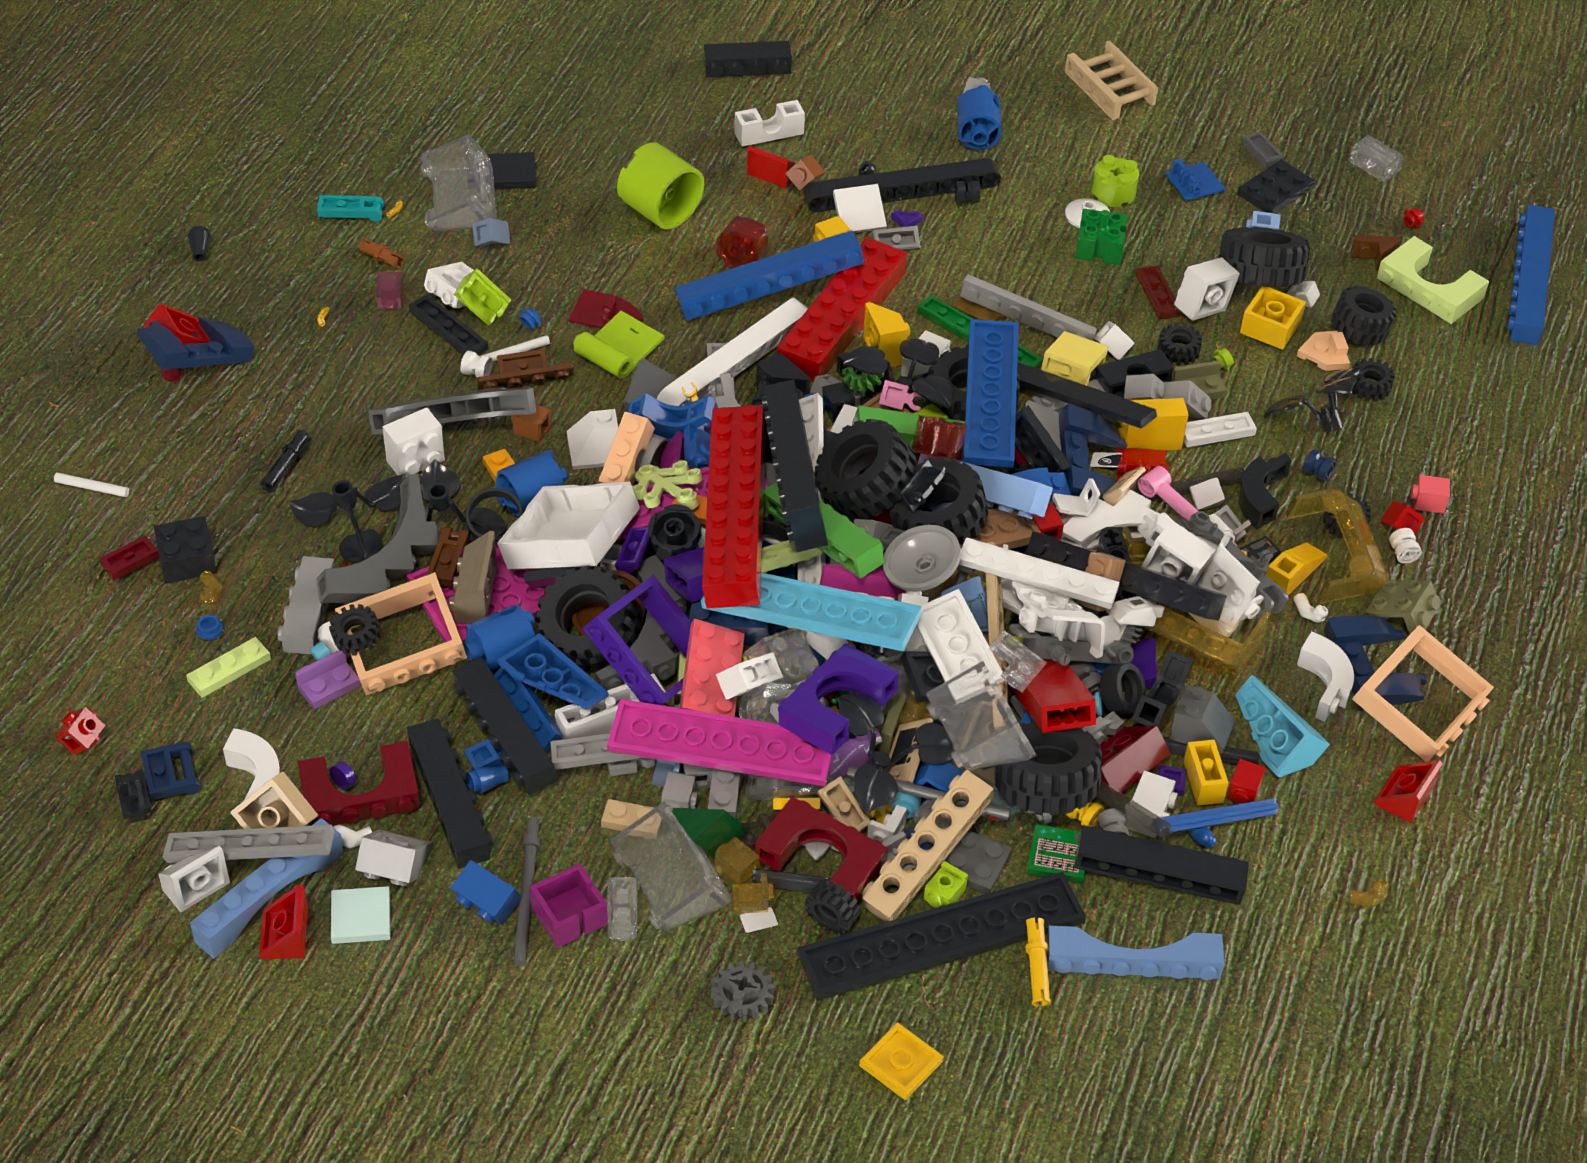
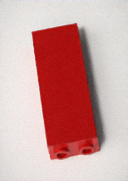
M1006 653L1007 683L1042 733L1096 725L1095 698L1068 664L1061 665L1059 661L1043 658L1035 660L1015 659Z

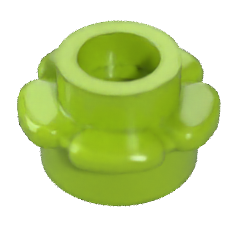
M1226 348L1214 351L1213 361L1220 362V369L1229 370V366L1234 364L1230 352Z

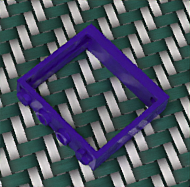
M653 574L595 617L582 629L640 702L663 705L682 690L683 678L664 692L607 621V619L638 597L683 655L687 656L692 622Z

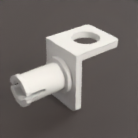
M1089 478L1080 496L1054 493L1052 499L1064 525L1073 515L1089 516L1100 496V492L1094 479ZM1091 489V490H1092V498H1091V500H1090V502H1089V501H1088V492H1089V490Z

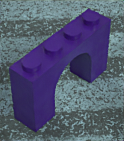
M845 643L839 650L834 651L822 666H818L806 681L799 683L796 690L789 697L782 699L778 706L779 726L832 755L849 739V719L827 708L819 700L830 692L847 690L865 695L873 699L880 706H883L898 691L899 672Z

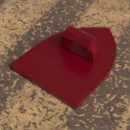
M583 289L569 318V322L602 329L620 311L625 312L640 322L643 321V317L635 306L620 297Z

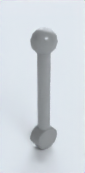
M921 645L917 650L913 651L928 652V648L925 645ZM902 654L888 658L881 656L877 660L887 665V663L900 660Z

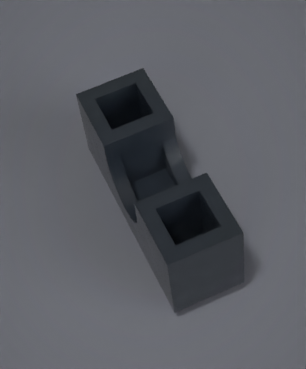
M1158 349L1096 366L1094 380H1098L1105 392L1124 398L1126 376L1154 374L1162 382H1171L1174 367L1163 351Z

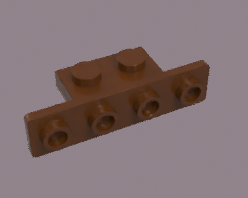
M545 349L498 355L499 374L477 377V388H498V386L504 385L517 387L525 382L539 384L545 382L546 379L552 378L565 380L573 375L574 365L569 363L548 366Z

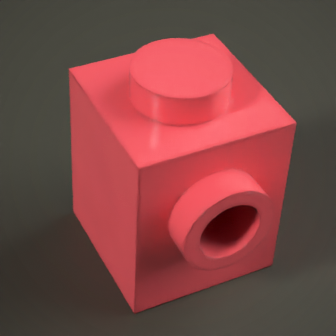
M1419 475L1417 484H1413L1411 488L1410 498L1414 499V510L1445 513L1450 497V479Z

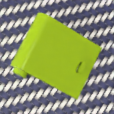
M620 311L595 336L588 332L577 335L573 345L574 351L577 354L622 379L638 365L642 358L644 359L665 339V336L625 312Z

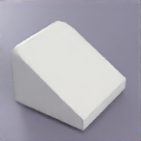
M1304 281L1299 285H1292L1287 293L1290 296L1306 301V307H1312L1320 295L1315 281Z
M1218 478L1207 480L1189 488L1198 511L1218 507L1225 500Z

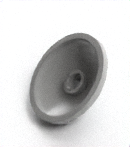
M937 525L917 526L903 532L890 543L884 554L885 563L883 564V569L888 580L900 589L906 591L931 589L943 583L954 573L961 559V547L956 536L944 527Z

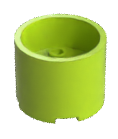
M659 143L645 144L634 152L635 157L627 168H622L617 182V193L627 205L660 228L673 229L685 222L697 208L704 191V177L698 169Z

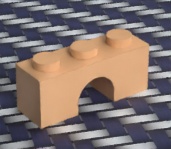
M624 412L600 475L599 483L631 482L633 487L636 479V458L640 450H647L655 429L648 418Z

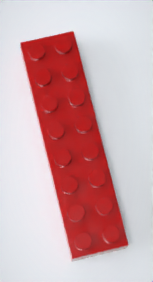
M866 237L860 244L864 264L837 272L777 346V352H781L808 375L811 382H814L816 376L827 374L836 363L837 355L844 353L864 327L865 303L871 302L880 306L906 274L908 252Z

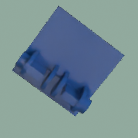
M1176 159L1172 163V170L1165 172L1166 176L1186 201L1225 191V187L1205 162L1186 166L1183 160Z

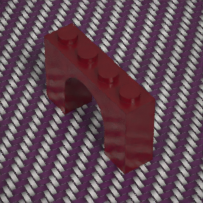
M408 741L380 746L385 774L381 783L376 788L364 794L350 795L334 788L329 780L325 756L297 761L303 797L318 814L308 825L312 826L321 818L329 825L334 826L419 810V793Z
M793 796L759 837L755 845V859L777 871L783 867L793 852L803 844L825 842L833 845L842 853L845 860L829 880V883L831 881L836 882L837 887L842 885L845 892L849 891L852 893L850 895L851 898H856V904L863 896L862 892L865 887L878 876L882 866L887 861L888 847L882 845V842L867 837L855 827L847 826L836 820L832 815L823 813L812 807L808 802Z

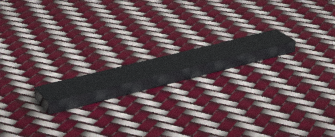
M1017 362V373L1020 378L1019 385L1022 388L1140 429L1157 417V412L1154 408Z

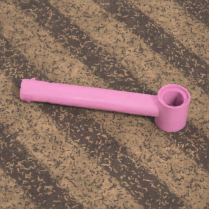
M1157 466L1138 480V488L1144 496L1152 498L1157 494L1186 521H1189L1190 517L1198 512L1195 507L1170 486L1171 477L1165 468Z

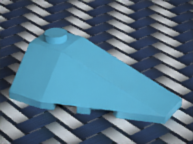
M1251 675L1235 694L1244 718L1248 720L1253 731L1251 735L1261 751L1259 754L1262 761L1278 777H1283L1312 766L1330 745L1313 727L1254 675Z

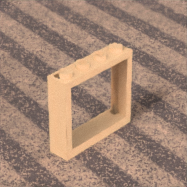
M435 573L335 609L336 612L341 614V608L343 607L349 610V605L354 604L355 608L358 607V604H362L364 609L366 606L371 608V611H374L378 620L436 598L452 638L451 641L369 671H365L359 651H357V656H352L351 654L366 695L377 691L380 692L385 688L405 683L415 677L432 673L434 670L467 659L462 641ZM356 625V626L351 627V628L346 632V634L352 635L351 629L356 628V627L361 626V625Z
M1419 625L1361 687L1352 700L1427 762L1434 755L1440 758L1449 747L1445 742L1448 739L1451 742L1455 741L1463 732L1460 725L1463 723L1467 727L1477 716L1474 710L1477 708L1481 711L1490 701L1486 696L1494 687ZM1412 650L1472 699L1435 742L1375 692L1376 688Z

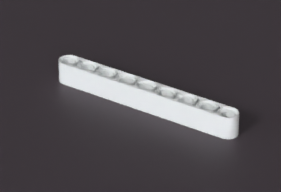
M795 298L789 299L666 386L658 395L657 400L673 406H680L687 400L691 403V399L682 393V386L687 394L693 392L694 387L690 382L696 385L698 398L702 399L710 395L711 391L715 390V384L719 383L720 374L730 373V376L734 378L781 343L808 308Z

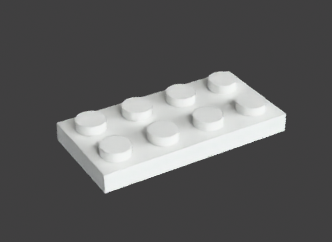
M959 589L921 605L922 615L916 627L956 703L1005 681V676Z

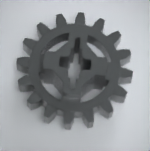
M739 961L738 967H734L729 963L728 971L719 969L718 978H713L711 998L714 999V1008L721 1007L722 1016L730 1013L731 1021H735L737 1016L742 1017L743 1023L747 1022V1016H752L753 1019L757 1020L759 1011L766 1014L768 1013V1005H773L775 985L772 984V976H765L764 967L758 970L754 969V962H751L748 967H744L743 961Z

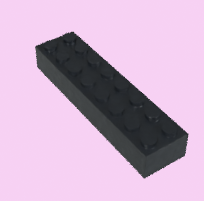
M794 379L764 386L766 396L761 398L765 411L768 436L771 442L770 448L779 489L781 506H783L781 507L782 515L786 526H790L786 527L789 542H795L797 552L827 546L828 541L804 419Z

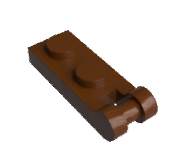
M446 526L443 528L426 576L435 573L440 585L452 587L454 577L457 574L458 558L463 557L464 548L470 542V530L462 529L461 531H455L452 527Z

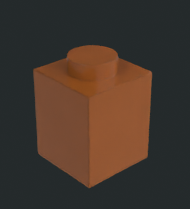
M812 155L800 159L786 172L799 191L804 189L807 184L815 182L825 173Z
M536 404V413L512 415L513 433L540 442L551 428L550 409Z

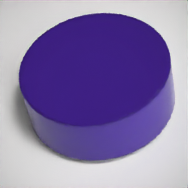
M340 761L330 768L331 778L339 788L347 790L355 785L356 776L348 764Z

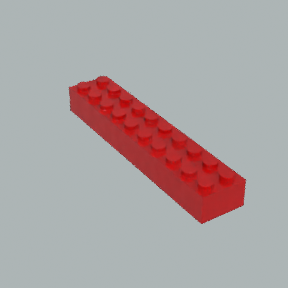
M763 405L712 408L702 579L706 609L760 605L766 422Z

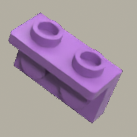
M342 650L328 654L324 658L304 666L295 673L298 690L313 709L361 686L359 677L346 662V655Z

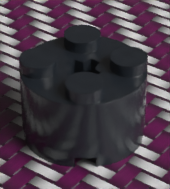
M679 504L663 507L664 510L658 514L656 512L651 517L648 524V533L653 552L661 562H664L665 558L703 547L704 540L700 521L689 507Z

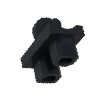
M143 769L137 770L134 773H127L126 775H114L123 818H130L132 823L146 820L148 818L147 814L152 813Z

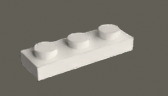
M1248 412L1187 422L1184 443L1186 447L1254 436L1257 428Z

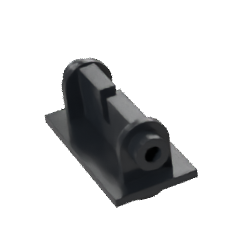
M925 460L901 490L900 494L912 513L915 512L919 505H923L926 502V498L934 489V486L945 478L946 469L944 466H932L929 460Z

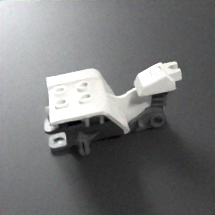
M1198 511L1194 513L1189 521H1185L1184 518L1180 521L1176 519L1175 523L1184 527L1187 531L1215 549L1197 585L1227 595L1220 619L1217 621L1189 614L1221 646L1224 645L1227 638L1236 630L1241 620L1251 619L1255 616L1263 620L1269 616L1271 611L1278 613L1283 610L1288 601L1287 593L1275 581L1270 580L1264 574L1268 570V563L1273 557V553H1270L1271 551L1263 550L1259 559L1251 561L1230 540L1232 536L1228 533L1224 534L1205 512ZM1153 512L1145 514L1143 519L1147 523L1138 527V531L1151 547L1172 520L1166 513L1155 515ZM1261 602L1264 603L1265 609L1260 607Z
M1012 581L1011 585L1016 588L1018 599L1024 605L1019 613L1020 625L1011 624L1009 629L1016 636L1023 638L1021 646L1006 645L1004 651L1015 659H1052L1053 661H1059L1061 665H1067L1070 660L1112 664L1129 663L1134 656L1130 645L1132 642H1137L1132 636L1139 637L1135 630L1142 631L1140 626H1154L1156 618L1162 617L1164 607L1156 605L1157 602L1154 600L1136 596L1114 602L1111 609L1106 610L1108 615L1099 619L1095 614L1084 611L1071 597Z

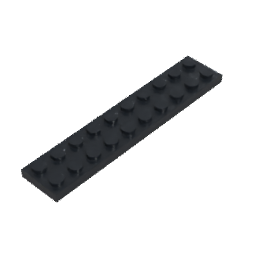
M1061 872L797 948V955L818 1001L1028 940L1026 920L1030 918H1035V923H1038L1037 918L1044 919V933L1047 934L1049 926L1072 927L1085 923L1086 915L1065 874Z

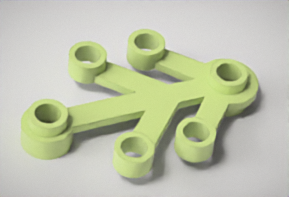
M678 461L673 464L672 468L663 469L648 464L640 467L639 471L636 472L635 478L639 483L632 488L637 500L644 499L647 508L657 507L661 503L660 497L663 490L676 497L679 505L687 506L691 510L698 507V496L693 489H681L676 486L688 483L697 484L703 480L701 470L698 468L689 470L687 461ZM653 483L654 486L652 488V491L650 493H647V488L649 484Z

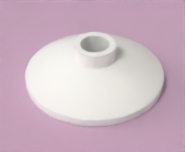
M1082 198L1068 204L1065 216L1070 224L1080 228L1082 209L1109 211V209L1100 201Z

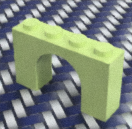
M1414 236L1381 261L1377 279L1452 324L1484 299L1489 281L1471 270L1450 284H1434L1422 279L1417 272L1428 265L1433 247Z

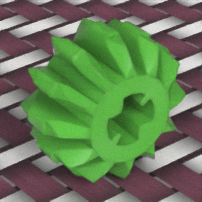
M851 367L842 370L845 376V384L853 392L860 391L864 395L867 389L874 392L873 386L881 385L880 378L885 377L884 373L871 375Z

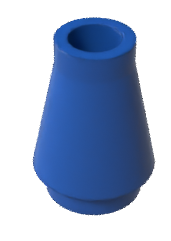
M505 766L478 767L466 772L468 789H472L473 793L479 795L509 781L508 771Z

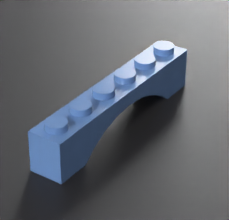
M321 818L312 826L329 824ZM334 829L335 833L330 855L270 858L190 922L194 942L213 959L237 940L254 914L279 890L304 875L323 871L343 855L341 833Z
M1049 926L1046 939L1049 947L1046 953L1048 971H1056L1058 973L1082 972L1090 975L1103 973L1117 976L1143 975L1145 977L1165 976L1176 979L1186 977L1212 980L1220 979L1224 966L1222 934L1192 933L1186 938L1168 946L1153 949H1132L1105 943L1090 936L1078 927Z

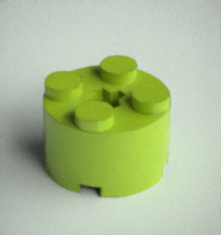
M1105 155L1094 169L1091 192L1093 196L1097 197V201L1109 207H1122V203H1132L1136 197L1139 180L1137 162Z

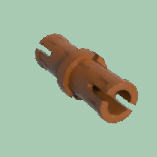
M368 238L361 240L359 251L374 257L376 261L387 263L396 269H400V266L402 267L405 257L388 249V246L377 244Z

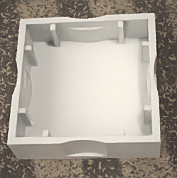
M631 482L600 483L586 486H544L528 504L521 517L511 525L497 544L507 569L597 566L640 509Z

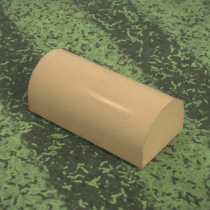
M841 776L816 792L836 820L847 826L855 827L858 831L868 826L869 818L863 813L859 803Z

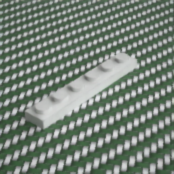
M967 537L961 549L959 565L1111 609L1119 588L1118 581Z

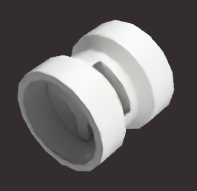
M467 351L461 361V373L468 376L474 374L476 377L490 375L493 365L492 357L486 355L480 357L475 352Z
M1401 528L1391 534L1389 541L1392 548L1395 549V555L1400 563H1411L1421 556L1422 551L1419 543L1416 542L1413 530Z

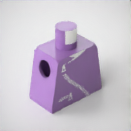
M877 729L875 745L882 743L881 736ZM870 731L865 736H856L849 733V739L832 755L828 772L830 782L840 776L841 778L846 776L849 767L858 769L870 758L867 754L871 741Z

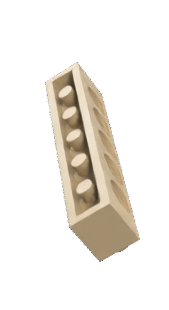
M967 769L961 776L957 775L952 780L948 793L944 797L940 796L932 806L933 811L927 819L925 817L920 819L914 829V835L910 839L906 838L897 849L898 854L892 861L888 860L885 862L879 872L881 875L875 883L871 881L863 890L862 900L864 908L883 922L896 920L994 799V788ZM961 799L968 802L965 807L954 805L957 800ZM940 821H948L951 823V825L945 829L939 828L937 826V824ZM923 842H931L934 845L929 850H923L919 847ZM907 863L917 866L911 872L904 871L902 867ZM888 885L899 887L895 893H887L884 890Z

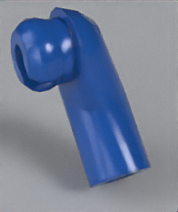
M1207 827L1189 830L1190 836L1199 845H1203L1207 849L1215 845L1216 837L1212 835V832Z

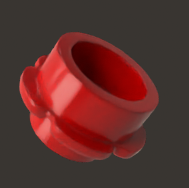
M1413 207L1410 210L1406 209L1404 211L1403 220L1406 226L1418 229L1424 222L1425 217L1419 208Z

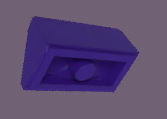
M648 527L630 528L614 565L616 570L630 574L639 567L650 540Z
M1156 638L1145 639L1130 645L1134 654L1132 664L1141 672L1146 689H1151L1157 679Z

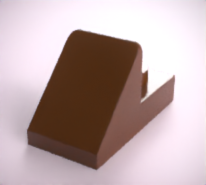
M1355 235L1351 248V258L1374 259L1376 270H1379L1381 261L1399 248L1401 237Z

